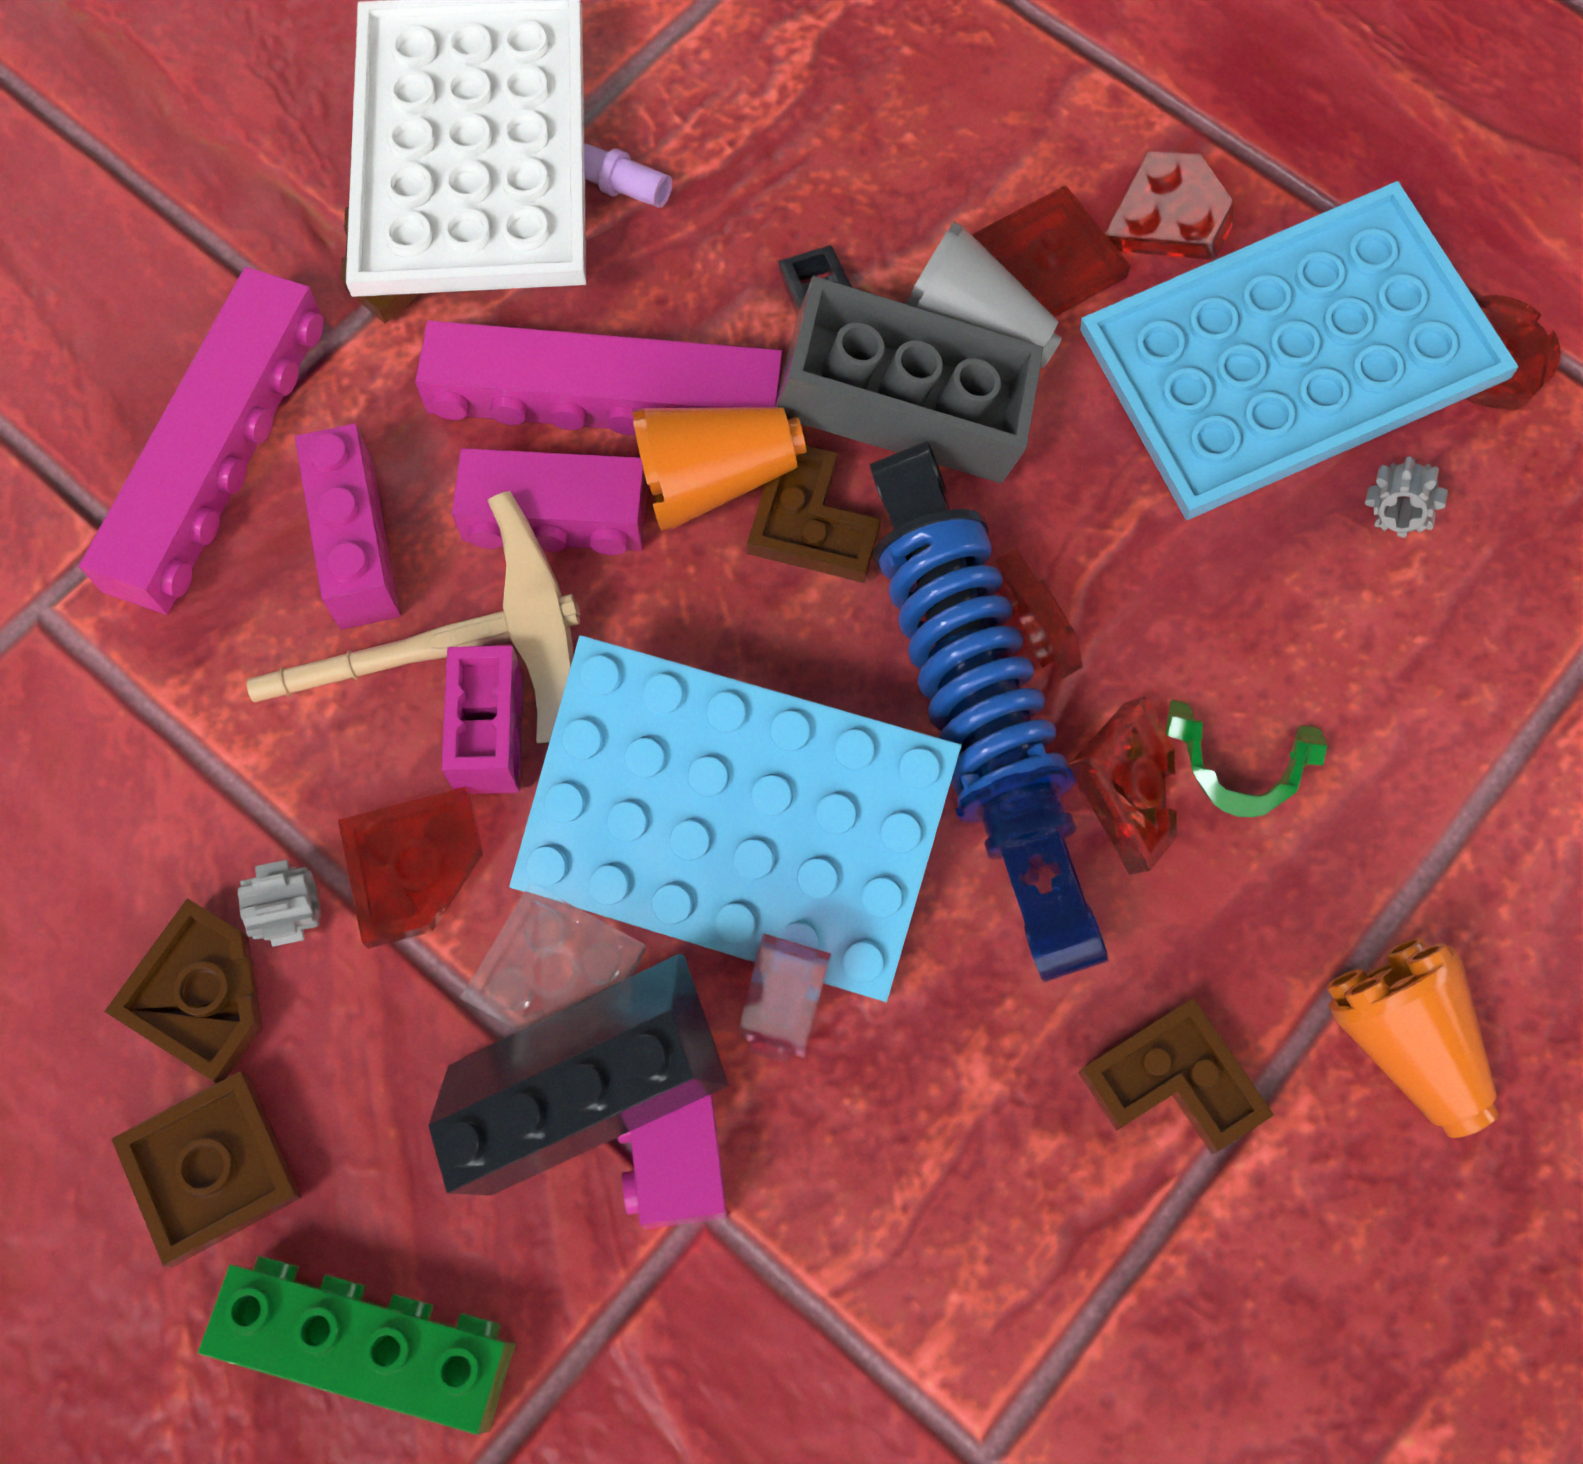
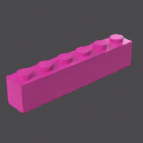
M247 266L244 267L78 566L102 593L168 615L176 598L185 594L191 583L192 568L203 547L209 545L214 540L220 525V515L231 495L236 494L241 489L246 478V466L258 444L264 443L272 429L273 415L284 395H289L294 389L298 379V368L308 349L314 347L321 338L324 319L309 286Z
M427 320L415 383L426 412L449 420L477 417L494 419L507 425L536 422L553 424L565 430L594 427L611 429L624 435H636L632 411L642 408L775 407L782 381V350Z

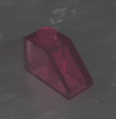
M763 933L740 1023L741 1038L752 1041L750 1051L781 1062H788L790 1054L805 1057L826 989L831 953Z

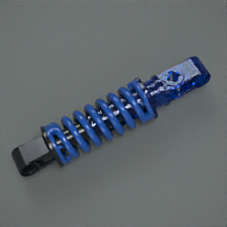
M928 441L870 463L876 488L894 529L876 545L873 551L875 566L878 571L890 580L888 593L891 603L900 610L898 616L900 631L910 640L907 648L910 661L921 670L917 679L920 692L931 701L927 710L930 722L942 731L939 736L940 739L961 744L951 780V786L958 796V807L955 808L958 818L961 822L983 823L988 837L984 842L988 857L994 860L1004 859L1025 922L1024 930L1027 942L1044 983L1109 962L1103 937L1091 906L1086 902L1065 839L1076 832L1077 827L1072 814L1065 812L1061 797L1068 793L1077 783V777L1074 769L1069 767L1067 758L1064 755L1045 752L1044 747L1055 739L1057 732L1055 725L1051 721L1044 719L1030 721L1031 717L1038 714L1044 708L1046 699L1044 693L1036 688H1020L1031 680L1035 668L1033 662L1025 657H1011L1022 647L1024 637L1022 631L1016 627L1002 626L1012 617L1013 606L1011 601L1004 596L994 595L1002 586L1003 577L1001 572L993 566L984 565L992 553L986 520L977 511L968 509L950 510L945 495L947 493L946 486ZM925 616L927 622L920 621L921 617ZM1048 866L1057 876L1051 879L1053 890L1043 894L1036 885L1031 884L1039 881L1038 870Z

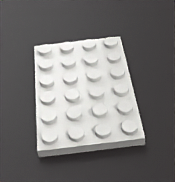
M387 0L358 2L346 284L352 297L586 285L583 24L581 0Z

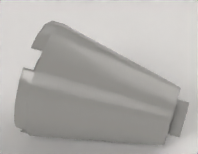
M955 221L952 222L949 230L945 233L917 280L909 299L904 303L1042 346L1044 349L1041 368L1046 366L1062 340V337L1053 333L1058 320L965 227Z

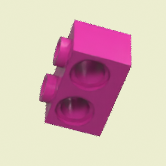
M512 645L447 647L441 770L456 794L520 793L524 674Z

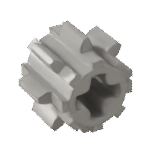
M1407 457L1403 464L1397 466L1394 463L1388 467L1382 464L1379 467L1376 478L1378 485L1368 487L1365 505L1374 507V515H1376L1374 526L1377 528L1381 527L1384 531L1389 528L1398 532L1397 536L1404 538L1407 537L1408 532L1414 530L1420 533L1425 528L1428 530L1433 529L1436 517L1435 510L1445 508L1448 494L1447 489L1438 487L1439 480H1437L1439 468L1436 466L1431 467L1428 463L1425 466L1417 464L1412 457Z
M288 859L255 866L257 877L241 880V887L238 888L239 910L247 935L249 937L252 936L253 940L264 938L265 941L271 940L272 947L305 940L303 929L319 926V918H321L319 893L311 870H308L307 867L290 868Z

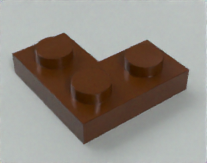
M806 445L807 453L796 455L798 468L765 484L747 541V554L865 583L879 535L881 519L825 506L837 466L838 453Z
M1194 998L1078 1071L1116 1131L1165 1099L1173 1096L1211 1154L1219 1152L1274 1116Z

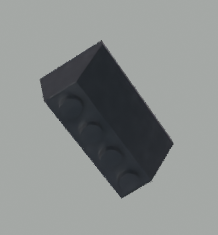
M677 954L448 1065L428 1124L446 1193L494 1195L729 1086L685 956Z

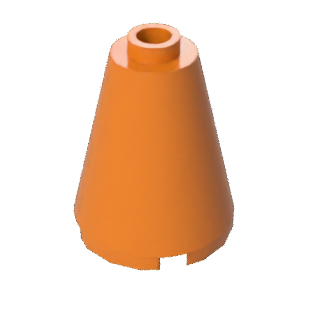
M784 407L642 408L632 411L647 485L650 486L652 495H655L656 498L653 508L662 532L675 529L798 468L796 455L807 453L799 417L787 419Z

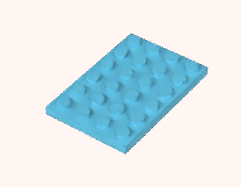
M1398 181L1081 318L1080 326L1081 333L1186 521L1509 380L1519 367Z
M579 635L509 888L887 1002L961 744Z

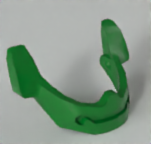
M1178 700L1170 701L1166 722V735L1186 743L1192 771L1199 786L1213 804L1224 812L1237 817L1265 815L1297 792L1305 766L1309 764L1324 765L1328 745L1322 730L1315 726L1301 725L1297 728L1292 751L1289 754V765L1281 779L1269 791L1260 795H1253L1225 789L1219 784L1215 771L1203 765L1201 753L1203 721L1194 719L1192 709L1187 703Z

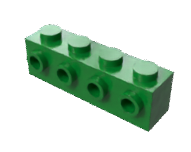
M260 1255L257 1256L253 1268L229 1264L197 1354L475 1435L490 1431L516 1345L514 1342L498 1338L502 1324L460 1313L457 1325H451L430 1319L433 1304L393 1293L389 1305L384 1306L362 1299L366 1285L325 1274L321 1287L295 1280L299 1266Z

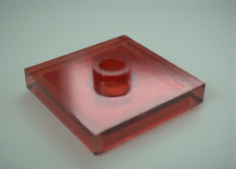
M1066 185L972 234L1054 317L1126 279L1131 267Z

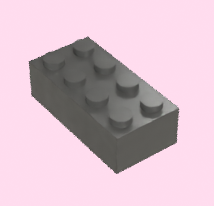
M813 276L797 315L775 407H784L787 419L799 417L800 424L897 453L928 441L938 465L1002 484L1026 450L1044 347Z

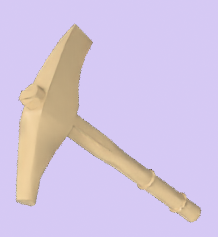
M506 491L487 500L500 528L505 553L504 611L441 626L403 640L355 652L348 650L343 655L287 669L281 667L279 671L248 678L247 690L253 702L283 695L291 697L295 692L351 678L357 680L362 675L410 663L446 658L447 647L495 646L512 641L527 665L535 690L537 707L536 742L537 744L549 743L574 657L570 626L580 624L579 616L581 614L579 606L575 602L573 594L561 595L551 566L528 520L511 491Z

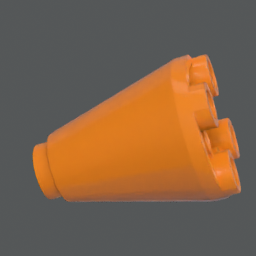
M1422 937L1410 939L1393 947L1385 954L1389 963L1365 974L1363 969L1347 972L1326 986L1333 998L1328 1005L1337 1023L1433 1125L1443 1127L1448 1137L1459 1138L1471 1135L1486 1128L1498 1118L1499 1112L1493 1103L1497 1094L1465 969L1458 953L1452 946L1438 943L1428 947Z

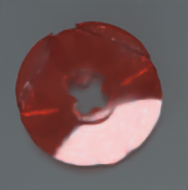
M1486 295L1476 298V302L1519 367L1511 379L1465 399L1489 408L1522 409L1534 396L1544 389L1556 373L1561 355L1559 340L1554 330L1548 336L1544 327L1537 322L1541 314L1531 305L1518 299L1501 295Z

